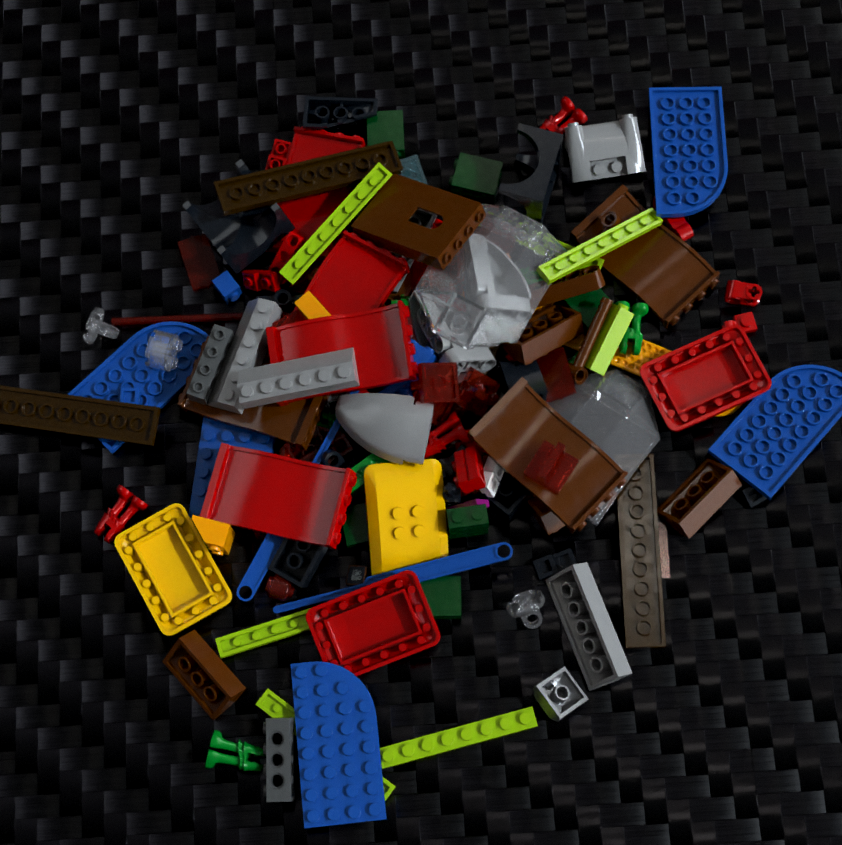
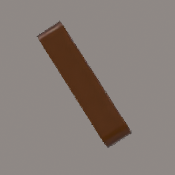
M593 265L573 271L549 285L544 280L529 284L531 309L602 288L605 285V281L600 267Z

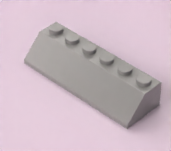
M262 298L248 302L208 400V406L242 415L244 407L239 403L237 390L239 370L262 366L268 350L266 327H277L283 313L276 302Z
M353 347L239 370L237 379L239 403L245 409L360 386Z
M588 563L573 564L545 580L589 691L632 674Z

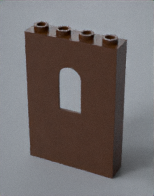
M394 173L353 222L351 228L361 239L369 240L376 246L444 270L484 220L486 213L480 202ZM418 208L443 217L442 224L434 229L408 220Z

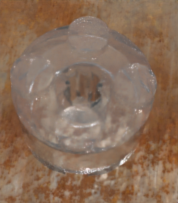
M155 329L153 332L156 334L154 337L150 336L146 347L145 357L149 359L148 362H145V365L170 372L171 369L175 370L178 365L177 353L182 349L183 340H180L177 334Z

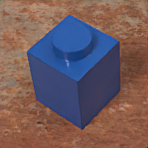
M227 270L212 280L214 288L227 304L236 301L242 294L240 286Z

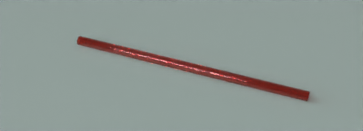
M283 311L281 318H288L292 311ZM244 313L112 318L111 323L112 325H135L169 321L241 320Z

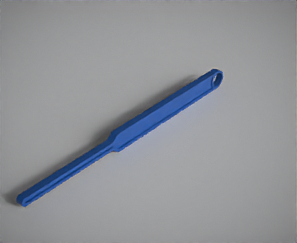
M360 390L351 391L350 394L359 393ZM337 418L312 463H321L323 453L328 450L341 426ZM270 534L266 535L237 588L236 593L240 600L249 601L254 597L284 538ZM243 586H248L252 590V595L247 599L242 598L239 594Z
M501 542L369 576L363 584L277 605L273 608V612L279 614L326 602L405 570L415 572L419 581L424 582L506 561L512 557L513 548L509 543ZM506 545L510 548L508 557L502 558L498 555V548L500 546Z

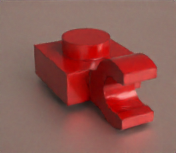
M752 312L734 315L733 320L725 321L724 325H722V329L733 324L739 325L744 329L745 333L755 332L758 329Z

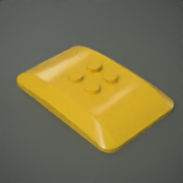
M424 459L423 465L403 461V464L387 462L368 465L363 475L372 576L449 556L445 498L442 494L444 483L441 463L436 459Z
M179 503L171 504L116 536L114 541L115 547L160 631L164 635L173 636L231 602V590L183 505Z

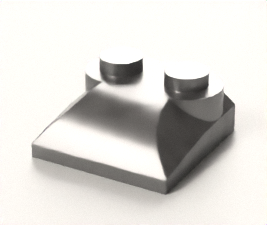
M565 666L533 688L534 697L548 717L557 722L588 700V697Z

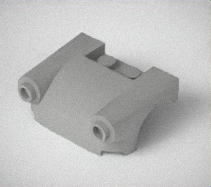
M633 114L622 115V119L619 121L585 126L574 122L567 124L568 127L564 128V148H566L569 157L572 183L646 172L637 117H633Z

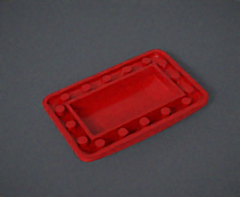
M736 324L727 326L643 364L640 368L641 379L667 428L673 432L684 430L767 392L772 385L771 378L744 329Z
M411 570L399 572L316 605L306 613V621L322 661L339 665L352 672L355 676L438 644L441 637L418 576Z

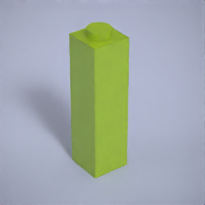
M622 303L618 305L612 304L584 367L602 376L605 375L634 316L633 313L628 311V306Z

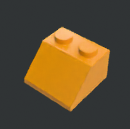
M192 515L191 519L208 549L212 551L211 553L217 556L229 555L235 537V532L231 525Z

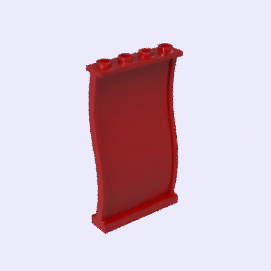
M294 126L295 133L286 165L366 147L364 138L358 135L348 136L341 132L331 133L323 129H304L303 126ZM354 185L277 204L294 225L295 229L292 231L305 238V244L352 192ZM286 236L266 252L277 254ZM335 239L314 262L323 263L333 249Z
M344 230L342 238L327 255L305 293L309 290L331 316L380 308L403 276L409 274L408 262L402 257L397 258L385 248L380 249L369 240L361 239L356 233H349ZM296 306L282 325L307 320V318Z
M399 300L398 303L371 310L313 318L278 327H266L270 364L353 347L360 386L276 403L280 406H286L288 403L318 396L417 380L416 374L419 373L417 362H414L413 358L416 350L414 343H411L410 336H413L411 324H408L407 317H410L408 305L405 306L403 301Z
M221 443L200 517L290 540L330 547L336 550L337 544L341 541L340 532L342 525L346 522V510L352 500L351 491L356 485L357 476L351 468L326 466L274 453Z

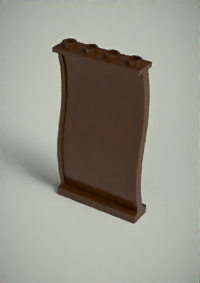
M621 185L571 231L570 240L574 244L580 245L596 237L603 227L601 217L607 211L615 212L624 222L644 212L645 209L628 192V188L625 185ZM663 224L600 257L605 260L602 269L635 295L642 303L648 304L649 309L663 323L665 329L670 324L674 326L679 321V316L683 312L685 314L688 313L693 307L692 304L696 300L700 301L706 295V290L709 288L713 289L719 283L720 272H716L691 246Z
M207 336L206 341L201 345L199 357L193 363L191 375L186 379V386L178 397L180 408L183 411H189L217 422L284 441L307 451L330 394L288 403L286 406L271 403L244 408L242 415L189 400L186 393L209 336ZM265 356L262 366L270 364V357Z
M523 377L482 417L467 435L472 442H475L507 474L556 515L572 534L576 530L580 532L587 524L585 520L589 516L593 518L600 511L598 506L603 501L607 503L614 496L612 491L616 487L620 489L627 482L625 477L628 475V472L626 470L623 471L599 446L555 411L528 385V381Z

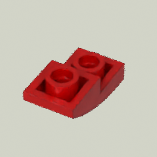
M280 139L274 140L271 155L269 154L265 170L286 165L292 142Z
M269 270L242 271L245 289L257 292L262 289L273 292L280 290L277 272Z

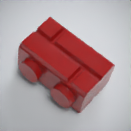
M471 446L465 450L454 452L452 467L457 475L454 477L456 487L461 488L465 494L473 492L475 489L485 488L482 458L477 448Z

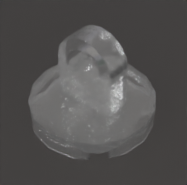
M95 307V310L91 312L86 324L88 333L83 335L84 342L92 344L98 334L113 339L117 338L120 330L103 322L104 309Z
M534 590L524 591L514 596L511 604L507 603L506 609L508 614L514 618L521 617L526 627L535 629L542 624L543 618L539 608L545 603V597L540 590H537V592H534ZM534 614L538 616L534 622L527 620L529 615Z

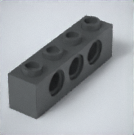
M214 324L186 393L189 400L207 406L233 341V330Z
M294 717L266 718V722L263 723V734L266 735V743L263 744V754L266 755V764L263 766L266 785H264L263 794L266 797V802H291L295 800ZM276 733L282 736L281 744H277L274 741ZM276 754L282 756L283 761L281 765L276 764L274 761ZM276 775H280L283 779L281 786L275 783Z

